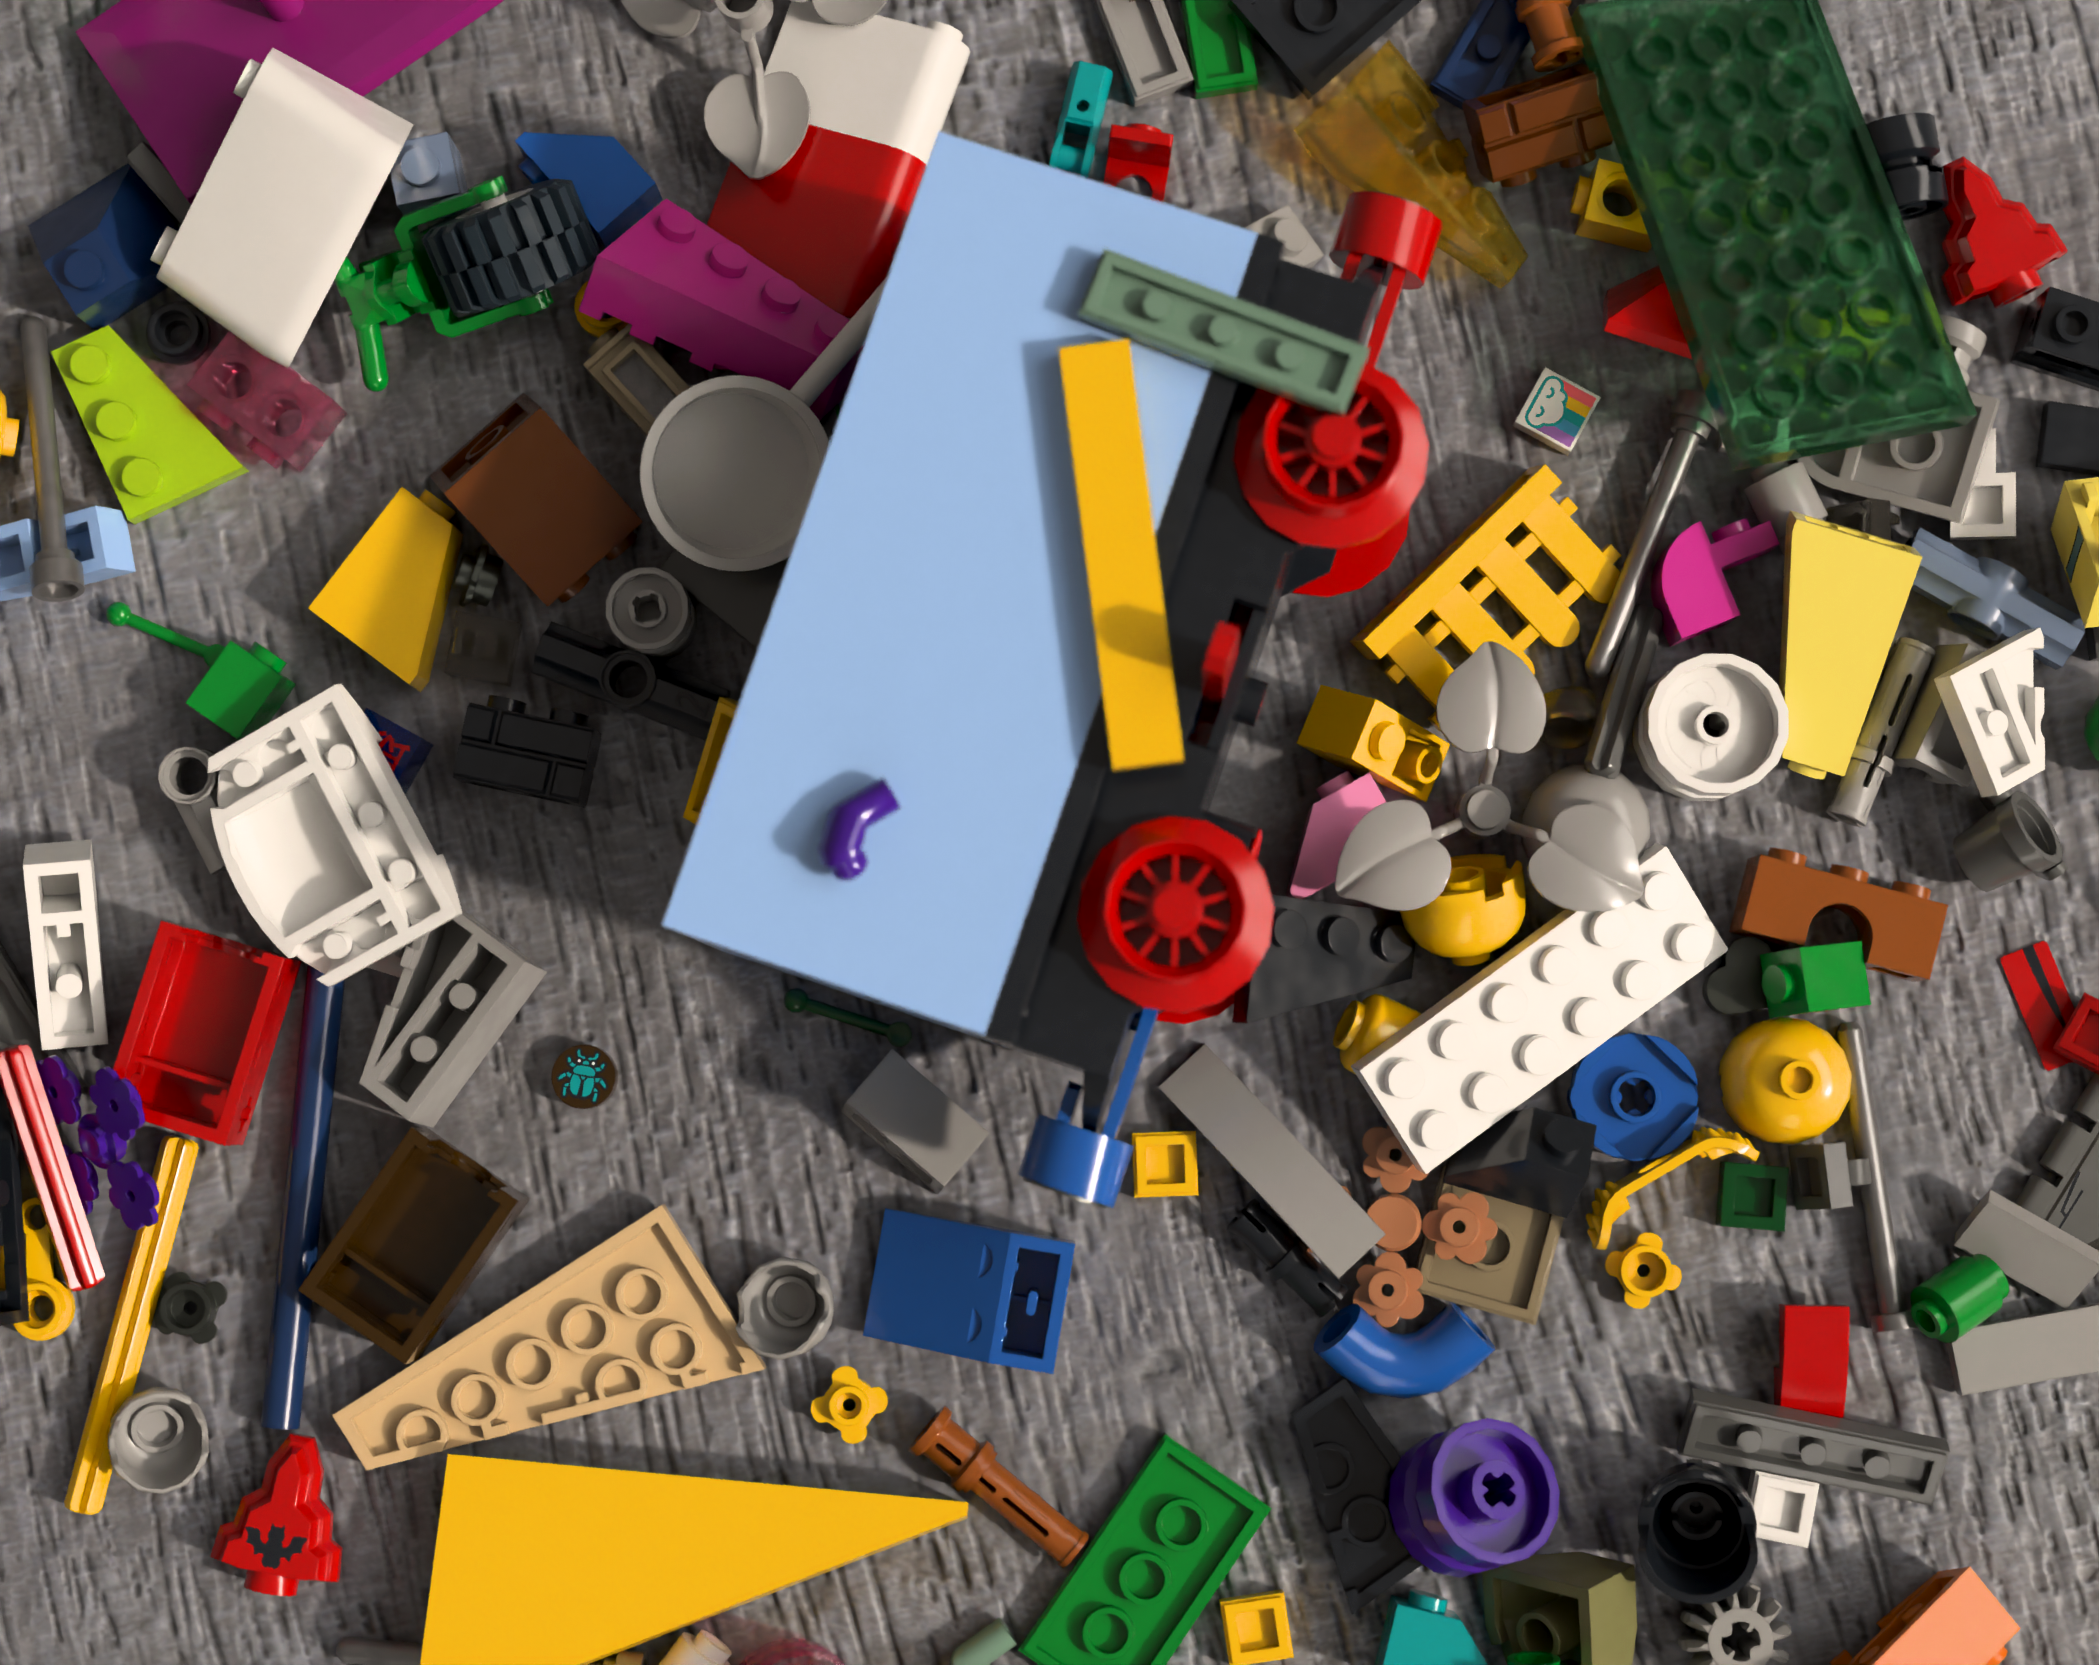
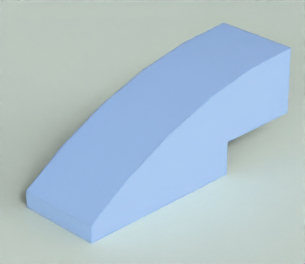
M92 506L64 514L67 547L75 553V559L83 565L84 585L136 572L124 510ZM26 518L0 526V602L33 596L29 568L35 562V555L41 551L38 520Z

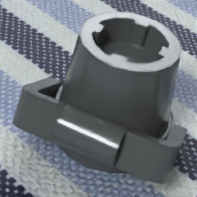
M2012 789L1997 796L1981 797L1979 793L1978 797L1989 813L1955 837L1953 841L1955 856L1965 875L1976 887L1985 892L1992 891L2032 873L2050 881L2068 869L2062 860L2060 840L2044 811L2026 793L2020 791L2013 793Z

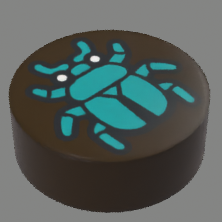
M592 1045L573 1046L565 1050L555 1061L551 1074L552 1086L556 1095L565 1104L578 1109L595 1108L608 1101L615 1092L618 1083L617 1066L612 1057L599 1047Z

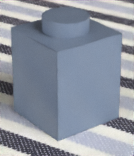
M448 132L406 140L390 171L396 205L403 215L468 191L460 152ZM471 206L434 220L448 218L468 208H471Z

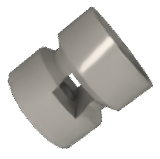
M655 567L636 568L623 574L611 586L606 599V619L614 635L629 650L638 651L653 661H666L680 655L692 643L697 631V610L682 584L670 573Z

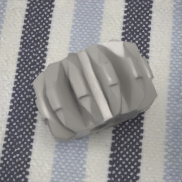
M1748 1582L1740 1590L1738 1596L1736 1593L1724 1600L1700 1604L1704 1608L1700 1615L1690 1610H1683L1680 1619L1688 1626L1696 1629V1632L1684 1634L1678 1638V1645L1683 1651L1697 1652L1691 1658L1688 1665H1765L1769 1658L1779 1663H1786L1789 1660V1653L1774 1644V1641L1785 1639L1791 1635V1627L1786 1622L1772 1621L1781 1609L1780 1603L1773 1597L1759 1602L1760 1588ZM1733 1623H1737L1747 1631V1635L1737 1638V1649L1732 1650L1722 1642V1637H1728L1732 1634Z

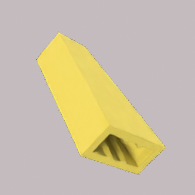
M1790 510L1786 521L1779 677V689L1789 710V738L1781 756L1790 760L1787 766L1789 769L1811 778L1825 779L1827 772L1845 776L1922 556L1914 547Z

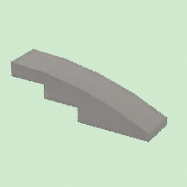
M1206 1044L1202 1045L1158 1086L1167 1098L1244 1181L1257 1192L1282 1221L1295 1232L1336 1278L1339 1279L1386 1235L1342 1186Z

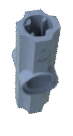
M1921 527L1913 532L1905 545L1914 547L1922 556V560L1911 590L1947 609V616L1961 628L1985 639H2001L2005 641L2023 630L2040 628L2044 636V648L2033 650V657L2055 670L2063 667L2070 655L2076 650L2085 633L2081 616L2030 589L2027 578L2014 568L1992 558L1978 557L1976 559Z

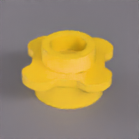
M1641 1233L1636 1239V1244L1623 1252H1610L1605 1260L1606 1272L1618 1279L1624 1289V1301L1632 1308L1642 1309L1647 1307L1651 1297H1655L1665 1290H1674L1681 1282L1682 1274L1680 1268L1671 1264L1669 1257L1662 1251V1239L1654 1233ZM1641 1264H1645L1649 1268V1273L1644 1277H1641L1637 1272Z
M841 1366L833 1372L832 1385L825 1395L816 1397L813 1400L811 1413L817 1422H828L841 1431V1437L845 1442L856 1444L866 1438V1426L873 1416L886 1409L888 1396L883 1388L871 1387L866 1381L858 1378L855 1368ZM850 1398L855 1401L856 1407L854 1410L847 1411L844 1408L843 1403L846 1399Z

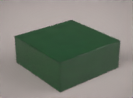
M1720 1161L1715 1225L1785 1232L1789 1167Z

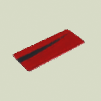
M2041 941L2001 957V965L2044 1069L2050 1071L2071 1063V1060L2055 1053L2053 1049L2075 1009L2047 942Z

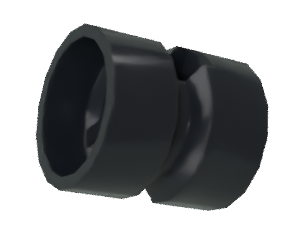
M1909 113L1886 117L1860 126L1852 132L1858 170L1869 173V178L1861 184L1868 222L1893 223L1916 219L1938 212L1949 205L1944 169L1932 164V160L1940 153L1934 115L1929 113Z

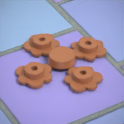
M1388 1125L1387 1129L1383 1127L1370 1128L1363 1136L1362 1146L1369 1155L1363 1162L1364 1172L1372 1178L1380 1177L1382 1187L1390 1192V1194L1376 1198L1366 1210V1213L1386 1234L1375 1246L1390 1252L1382 1253L1376 1259L1374 1266L1366 1264L1358 1269L1356 1278L1361 1286L1356 1289L1353 1295V1304L1357 1303L1370 1316L1376 1315L1377 1322L1383 1327L1396 1325L1399 1317L1403 1319L1416 1318L1423 1311L1424 1298L1418 1291L1423 1284V1275L1416 1268H1407L1404 1258L1396 1253V1251H1401L1411 1246L1418 1238L1421 1229L1428 1239L1436 1241L1435 1252L1438 1257L1450 1260L1457 1255L1462 1262L1467 1264L1478 1263L1485 1257L1487 1252L1486 1241L1492 1240L1498 1232L1496 1222L1487 1217L1489 1214L1487 1199L1476 1192L1466 1193L1460 1199L1453 1193L1441 1195L1437 1203L1438 1210L1428 1212L1422 1220L1415 1203L1399 1193L1409 1188L1412 1179L1416 1181L1424 1180L1429 1175V1172L1424 1174L1415 1168ZM1395 1149H1399L1402 1152V1157L1398 1161H1394L1391 1158V1153ZM1342 1186V1188L1352 1197L1350 1190L1347 1187ZM1463 1221L1466 1228L1463 1233L1455 1231L1454 1225L1456 1222ZM1386 1284H1391L1394 1288L1393 1294L1389 1297L1383 1293V1288Z

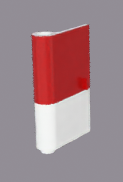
M812 0L803 3L791 1L764 76L774 72L786 71L792 73L800 80L806 90L810 103V121L801 146L789 162L764 179H749L737 166L730 162L707 226L732 243L739 245L747 253L783 277L793 281L799 288L850 320L884 281L889 272L938 132L942 130L971 53L970 49L961 42L963 34L956 28L938 21H929L927 26L923 27L875 15L862 24L839 26L823 20L817 14Z

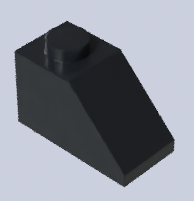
M1535 1107L1510 1112L1447 1158L1443 1183L1567 1218L1589 1176L1597 1125Z

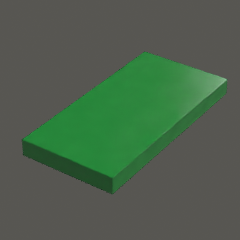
M1164 1432L1020 1643L1018 1650L1039 1665H1166L1272 1509L1271 1506Z

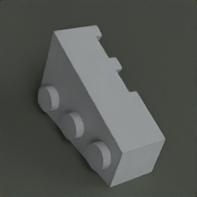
M462 908L461 915L414 940L411 947L406 946L399 965L403 967L394 997L391 1005L385 1006L359 1082L408 1121L432 1128L547 973V971Z

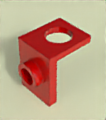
M1130 123L1125 126L1111 124L1108 158L1103 184L1116 188L1123 179L1138 177L1149 185L1152 193L1151 199L1163 203L1174 135L1163 133L1160 129L1146 124Z

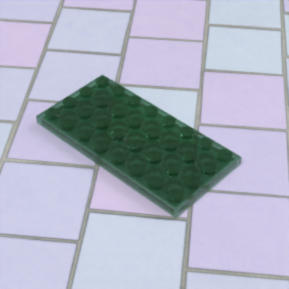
M1608 0L1578 5L1571 17L1576 36L1582 38L1584 46L1581 51L1588 70L1594 72V75L1597 77L1598 98L1733 471L1966 426L1977 415L1976 409L1819 1Z

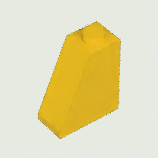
M401 487L308 609L406 683L422 692L430 679L463 534L449 522L456 512L426 489L417 498Z

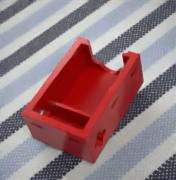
M166 921L160 922L113 1067L120 1079L127 1078L139 1092L145 1114V1122L224 1146L244 1144L302 961L289 959L283 955L184 925Z

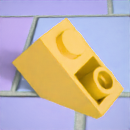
M1320 685L1297 740V744L1335 766L1359 776H1364L1370 772L1376 783L1423 802H1427L1450 746L1448 742L1377 699Z

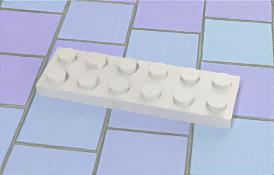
M1655 843L1645 850L1644 854L1638 859L1644 885V891L1638 900L1610 911L1582 912L1569 909L1563 910L1351 1065L1417 1170L1424 1174L1433 1170L1728 951L1727 946L1667 846Z

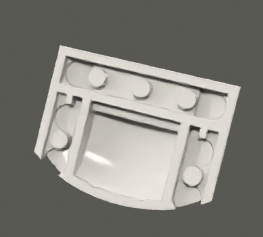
M342 684L333 685L208 758V773L219 771L218 807L210 808L212 824L226 869L238 894L260 928L276 947L289 959L297 956L303 962L324 973L323 976L316 980L328 987L336 985L462 914L457 891L444 855H437L387 762L378 744L383 739Z

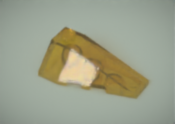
M1388 40L1325 96L1296 126L1294 131L1302 139L1309 156L1316 162L1323 164L1336 180L1354 192H1385L1408 199L1430 210L1443 224L1437 247L1501 289L1511 281L1529 255L1492 193L1483 187L1475 188L1469 178L1463 161L1469 154L1460 139L1456 138L1448 142L1434 119L1432 112L1440 105L1430 88L1391 41Z

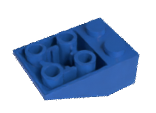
M885 1208L863 1336L981 1362L1053 1374L1075 1241Z

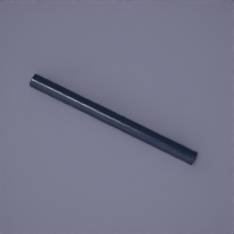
M308 964L260 1424L261 1427L288 1430L300 1429L313 1300L298 1291V1289L317 1262L345 980L334 986H326L316 980L323 976L324 973Z

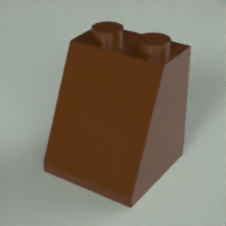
M524 392L430 475L446 497L547 607L556 599L564 603L580 592L590 579L586 572L604 556L610 561L626 551L637 538L633 530L643 522L548 414Z

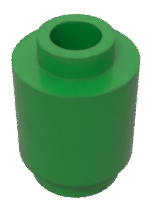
M1986 1255L1960 1256L1912 1290L1910 1300L1913 1321L1926 1336L1936 1338L1945 1343H1953L2000 1310L2003 1299L2009 1293L2007 1278L2002 1269Z

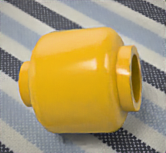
M1382 994L1368 996L1362 1002L1352 1001L1343 1012L1333 1037V1045L1339 1049L1341 1064L1345 1069L1355 1074L1351 1065L1412 1022L1421 1013Z

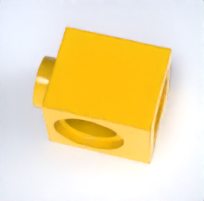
M1599 158L1589 177L1579 175L1575 185L1569 210L1570 213L1579 215L1575 235L1648 253L1660 234L1673 176ZM1607 193L1622 194L1629 200L1632 206V214L1628 216L1613 215L1604 206L1603 195Z

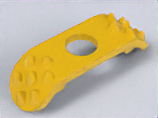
M1701 1127L1699 1131L1694 1130L1692 1138L1683 1142L1672 1152L1662 1157H1657L1615 1183L1607 1181L1605 1183V1190L1595 1189V1201H1592L1591 1204L1593 1208L1592 1214L1587 1213L1585 1217L1590 1227L1587 1233L1592 1241V1247L1598 1250H1606L1612 1224L1618 1217L1630 1209L1627 1196L1693 1157L1699 1155L1701 1158H1705L1708 1156L1710 1160H1714L1723 1155L1734 1153L1751 1161H1757L1760 1152L1754 1148L1748 1138H1742L1737 1132L1733 1134L1730 1131L1725 1132L1722 1128H1717L1715 1131L1712 1128L1707 1129L1705 1127Z

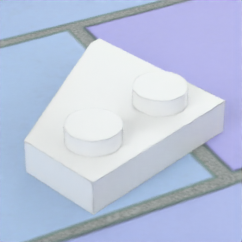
M2040 628L2023 630L1934 678L1981 797L2000 795L2045 769V738L2041 732V719L2044 715V688L2033 687V650L2044 648V636Z

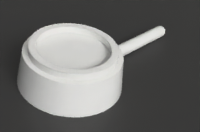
M888 276L790 391L776 383L757 377L743 375L716 377L698 383L683 391L662 410L649 430L644 443L640 463V484L644 503L651 520L661 535L676 550L699 564L725 571L757 570L771 566L791 556L830 444L824 428L809 407L865 343Z

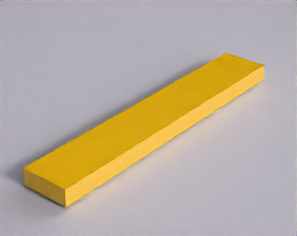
M1129 339L1059 348L1113 771L1182 763L1184 762L1130 341Z

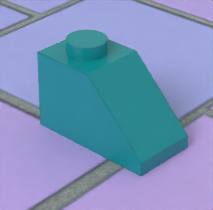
M1410 1589L1408 1599L1391 1595L1374 1665L1488 1664L1461 1619L1454 1611L1446 1609L1448 1599L1415 1589Z

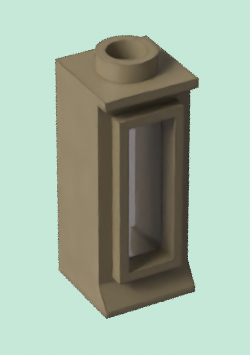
M627 324L621 331L617 328H611L602 334L590 347L588 354L591 358L583 365L591 378L647 438L649 430L662 410L675 397L690 387L650 343L630 335L629 332L632 325Z

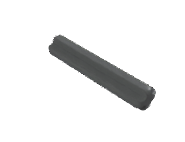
M1637 604L1631 614L1615 657L1584 759V769L1590 774L1608 779H1615L1619 775L1664 624L1662 621L1663 613L1656 607Z

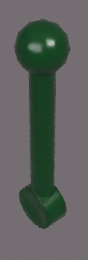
M801 988L790 989L784 996V1005L792 1013H800L806 1010L885 1036L890 1044L895 1047L907 1045L912 1038L911 1028L904 1022H895L890 1025L811 999Z

